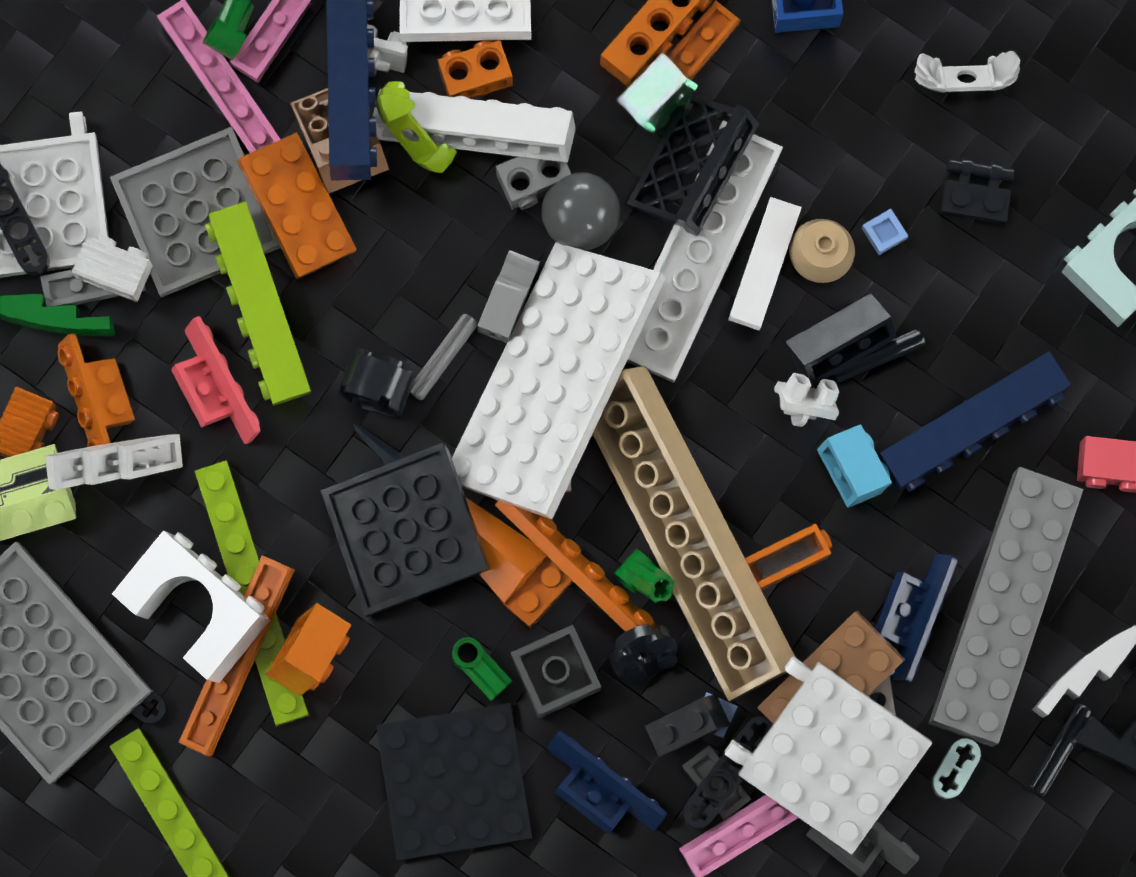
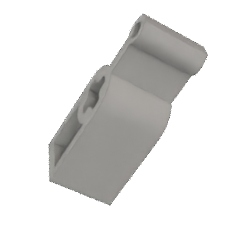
M509 250L500 275L493 286L477 325L478 333L504 343L509 342L540 266L539 261Z

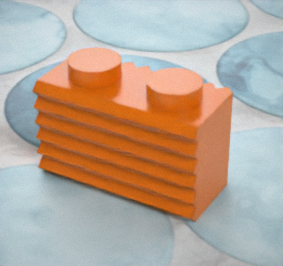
M16 386L0 419V455L7 458L45 447V443L41 441L46 430L52 431L59 417V413L55 412L57 409L55 403Z

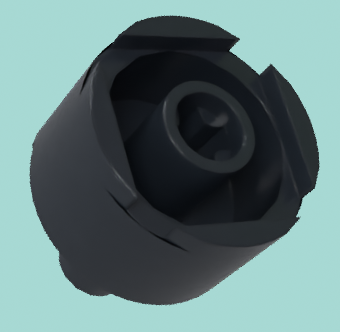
M356 348L349 361L338 395L350 403L353 397L361 403V408L389 417H394L396 413L400 417L415 379L414 372L404 368L405 363L399 359L386 356L384 361L375 358V354L368 350Z

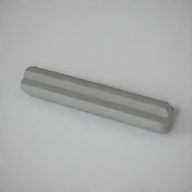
M463 314L414 379L410 390L412 396L419 400H423L476 329L477 322L475 319L467 314Z

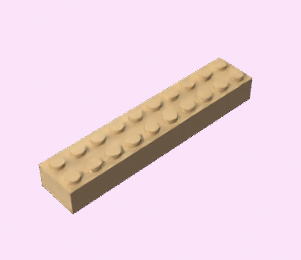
M641 366L625 369L619 376L594 429L593 436L661 570L675 581L673 593L728 701L749 694L787 673L784 667L792 656L795 657L647 367Z

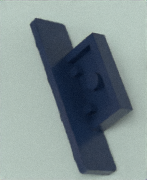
M936 554L924 582L905 572L896 573L875 628L887 641L899 646L898 652L905 658L895 669V673L890 675V679L911 683L913 677L917 674L923 650L931 638V629L934 621L943 607L945 592L955 575V566L958 558L952 555Z
M560 730L554 735L547 746V750L572 768L571 772L555 791L558 796L608 834L611 833L627 811L651 830L655 831L667 816V812L661 808L656 800L648 798L636 789L630 780L619 776L611 770L601 758L593 756L580 746L574 737L566 735Z

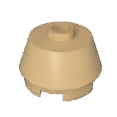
M815 219L800 226L793 234L789 245V255L792 265L801 276L812 282L828 283L841 278L848 272L854 261L855 247L851 235L843 226L832 220Z

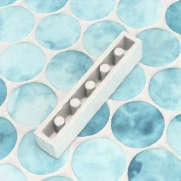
M410 92V100L415 102V108L410 113L436 146L448 144L449 147L460 150L568 162L576 129L572 111H567L560 107H553L551 109L534 107L527 103L516 105L502 103L498 100L482 101L469 99L465 96L448 97L439 96L432 92H425L423 94ZM375 107L372 117H376V135L378 139L399 142L385 123L382 122ZM403 130L406 138L411 141H419L418 135L413 130Z

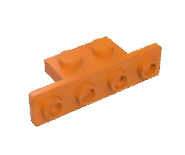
M69 334L58 344L57 354L59 362L64 366L68 377V390L75 399L78 408V421L80 426L84 428L88 439L87 447L111 443L106 429L128 425L135 420L116 360L112 358L85 363L76 334Z

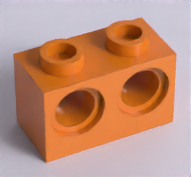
M484 40L475 44L473 49L463 52L461 50H452L442 56L443 58L438 59L439 72L448 97L465 96L472 99L513 86L512 73L500 40L495 42ZM486 60H494L499 64L493 70H486L481 66ZM457 69L467 72V76L462 80H455L450 74Z

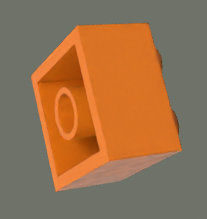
M316 603L296 620L268 669L266 676L299 696L309 689L314 691L320 682L324 683L330 676L334 668L330 664L331 660L336 654L340 655L348 644L350 637L346 636L351 624Z

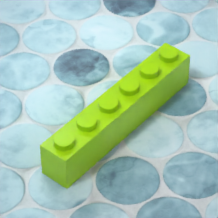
M245 201L209 213L210 223L205 224L210 242H218L221 254L215 257L221 274L228 273L232 285L226 287L232 306L239 304L243 317L238 318L237 321L243 338L250 336L253 349L247 351L253 368L260 367L264 380L258 383L264 400L271 399L273 406L311 394L247 202Z

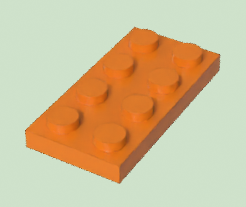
M297 132L237 160L296 279L346 257L357 250Z

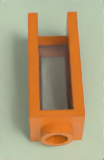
M814 524L746 557L745 560L762 591L820 561L826 560L831 555L829 548L832 547V543L824 529L819 530L817 524Z

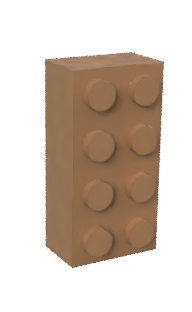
M855 611L803 664L813 669L817 662H820L868 696L905 658L858 611ZM790 675L757 708L774 724L803 682Z

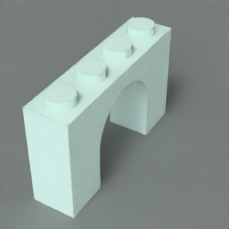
M1136 198L1129 205L1123 201L1110 214L1113 220L1106 227L1100 223L1087 236L1090 242L1083 249L1076 246L1064 258L1068 264L1062 270V273L1117 327L1136 310V286L1120 271L1114 258L1116 237L1126 230L1136 228Z

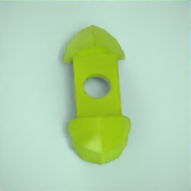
M399 81L388 82L379 92L376 99V108L382 122L385 123L414 162L426 170L443 173L452 163L457 151L449 147L448 144L436 146L410 113L415 108V102L410 100V92L405 89L404 83ZM403 130H413L418 135L419 141H411L406 138Z

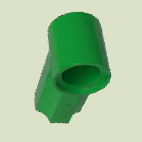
M225 0L218 18L214 20L207 31L203 44L233 60L246 38V34L243 32L254 9L251 0Z
M638 549L613 573L632 593L640 592L655 603L658 601L666 602L673 595L675 581Z
M466 637L456 642L452 651L453 662L492 701L512 680L485 652L477 640ZM463 645L473 646L477 651L476 659L470 663L462 662L457 654L459 648Z

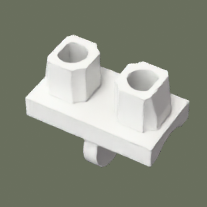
M367 24V29L374 28V48L368 49V58H374L375 74L377 70L388 72L389 69L404 73L407 64L408 46H406V42H400V33L394 31L390 33L388 40L377 38L378 29Z
M793 373L787 383L777 382L774 390L780 396L781 410H784V414L791 415L793 425L803 427L808 419L815 420L817 417L836 420L839 411L835 402L839 390L835 381L823 379L815 389L810 388L811 383L808 377L803 374Z

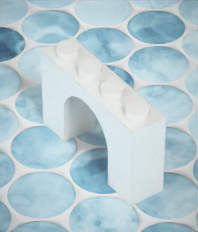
M163 531L112 595L135 615L149 619L175 587L188 581H200L211 595L213 614L209 626L183 659L207 680L220 683L270 622V619L262 613L265 607L258 600L250 595L246 599L238 591L241 588L239 583L227 574L222 577L214 570L217 564L203 553L198 556L192 551L191 547L194 544L179 532L173 535Z

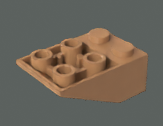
M328 88L291 102L293 112L328 194L361 181H331L329 167ZM370 137V147H377V167H371V176L389 170L378 137Z

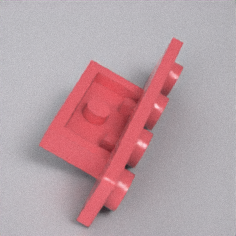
M200 316L195 317L186 327L185 334L197 356L175 364L171 371L201 428L230 417L243 443H250L260 432L259 420L256 414L250 411L244 399L241 386L234 381L228 369V362L225 356L219 353L213 341V334L210 328L203 323Z

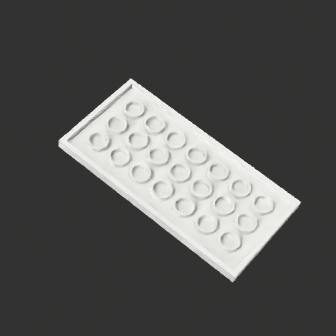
M555 242L510 336L509 342H507L452 457L462 488L550 519L553 518L666 279L661 272Z

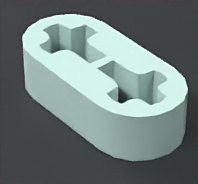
M965 738L954 742L950 746L931 781L933 792L938 797L951 799L961 793L981 757L980 748L976 742ZM965 746H969L971 748L969 754L973 759L972 761L965 760L959 768L955 765L960 756L956 749H963ZM952 770L957 772L952 781L956 786L955 790L949 789L943 792L941 790L943 784L939 781V778L948 777Z

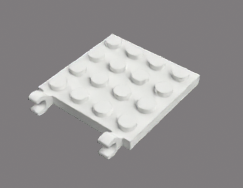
M82 111L69 113L71 136L0 145V163L10 178L49 254L50 266L47 271L73 268L87 236L97 239L98 235H103L109 238L97 136L95 132L87 133L86 118L83 116ZM0 195L1 211L12 207L14 200L11 195ZM20 222L14 224L10 230L11 237L14 239L24 238L28 233V226ZM0 229V278L27 274L18 264ZM30 245L25 246L24 249L30 258L26 264L31 263L34 267H37L39 265L38 259L42 255L37 256Z
M792 656L784 667L785 671L803 682L753 753L735 740H732L725 749V755L736 763L743 765L739 771L740 777L852 855L929 749L932 741L820 662H817L814 668L810 669Z

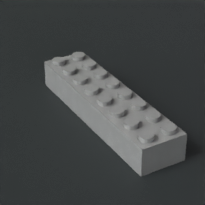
M1018 467L1013 473L928 723L929 725L990 747L999 744L1083 489L1022 467Z

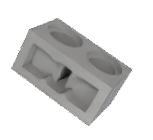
M516 157L496 166L497 178L512 210L517 207L524 210L538 203L539 198L545 196L552 185L560 179L571 175L566 162ZM553 166L559 170V174L554 178H547L542 174V170L545 167ZM516 179H524L529 183V186L525 190L519 191L514 189L511 184Z

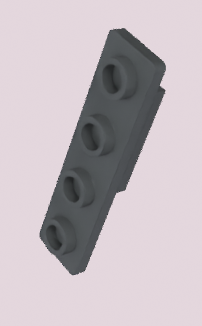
M878 821L874 823L852 855L813 827L806 834L807 837L859 877L866 873L878 855L903 874H906L920 859L908 844L899 841L891 835Z

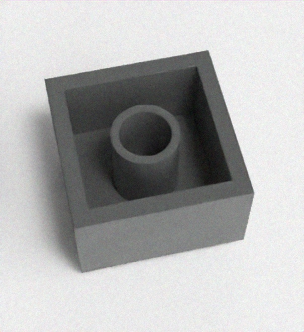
M573 625L511 652L513 663L538 718H542L601 691L599 680Z

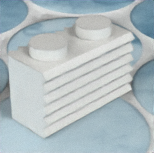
M98 235L97 239L87 236L77 261L72 268L75 278L138 302L153 267L150 260L146 259L147 253L134 247H129L127 251L115 247L117 242L103 235Z

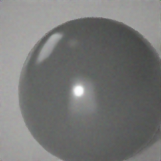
M587 172L571 173V175L560 179L546 192L541 209L542 221L547 233L556 243L588 251L603 245L614 234L620 219V204L614 189L601 177Z

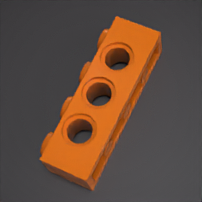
M648 0L601 54L600 65L629 89L636 82L641 84L652 71L650 65L657 57L662 60L673 47L671 41L677 34L683 36L694 22L691 18L698 10L704 12L713 0H687L689 4L685 7L675 6L672 0ZM656 21H662L667 24L668 28L664 31H656L651 25ZM635 45H642L647 49V52L643 55H635L630 49Z

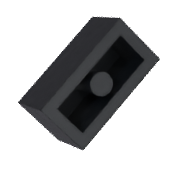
M717 694L702 697L645 725V728L658 756L661 757L674 753L731 724Z

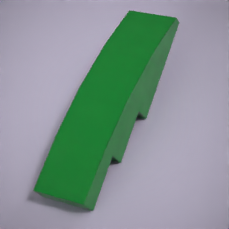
M42 294L0 296V319L44 332L67 335L115 336L114 322L110 316L81 318V312L76 305L46 306L45 298Z

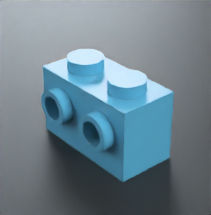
M861 424L828 437L817 449L847 508L880 495L892 483L887 466L880 461L874 450V442L871 436L865 433Z

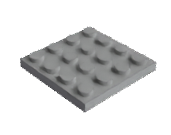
M232 126L110 177L139 248L147 253L146 259H149L153 265L150 274L161 298L221 273L215 257L221 254L218 242H210L205 224L210 223L209 213L246 201L264 255L280 248L237 163V160L243 157L244 154Z

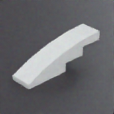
M770 197L728 319L729 321L760 331L802 207Z
M180 434L114 442L45 455L49 489L53 490L81 484L94 485L120 478L129 480L183 467Z
M1136 625L1110 638L1080 659L1050 687L1032 710L1044 718L1049 715L1064 693L1074 700L1082 694L1095 675L1103 681L1111 678L1136 644Z

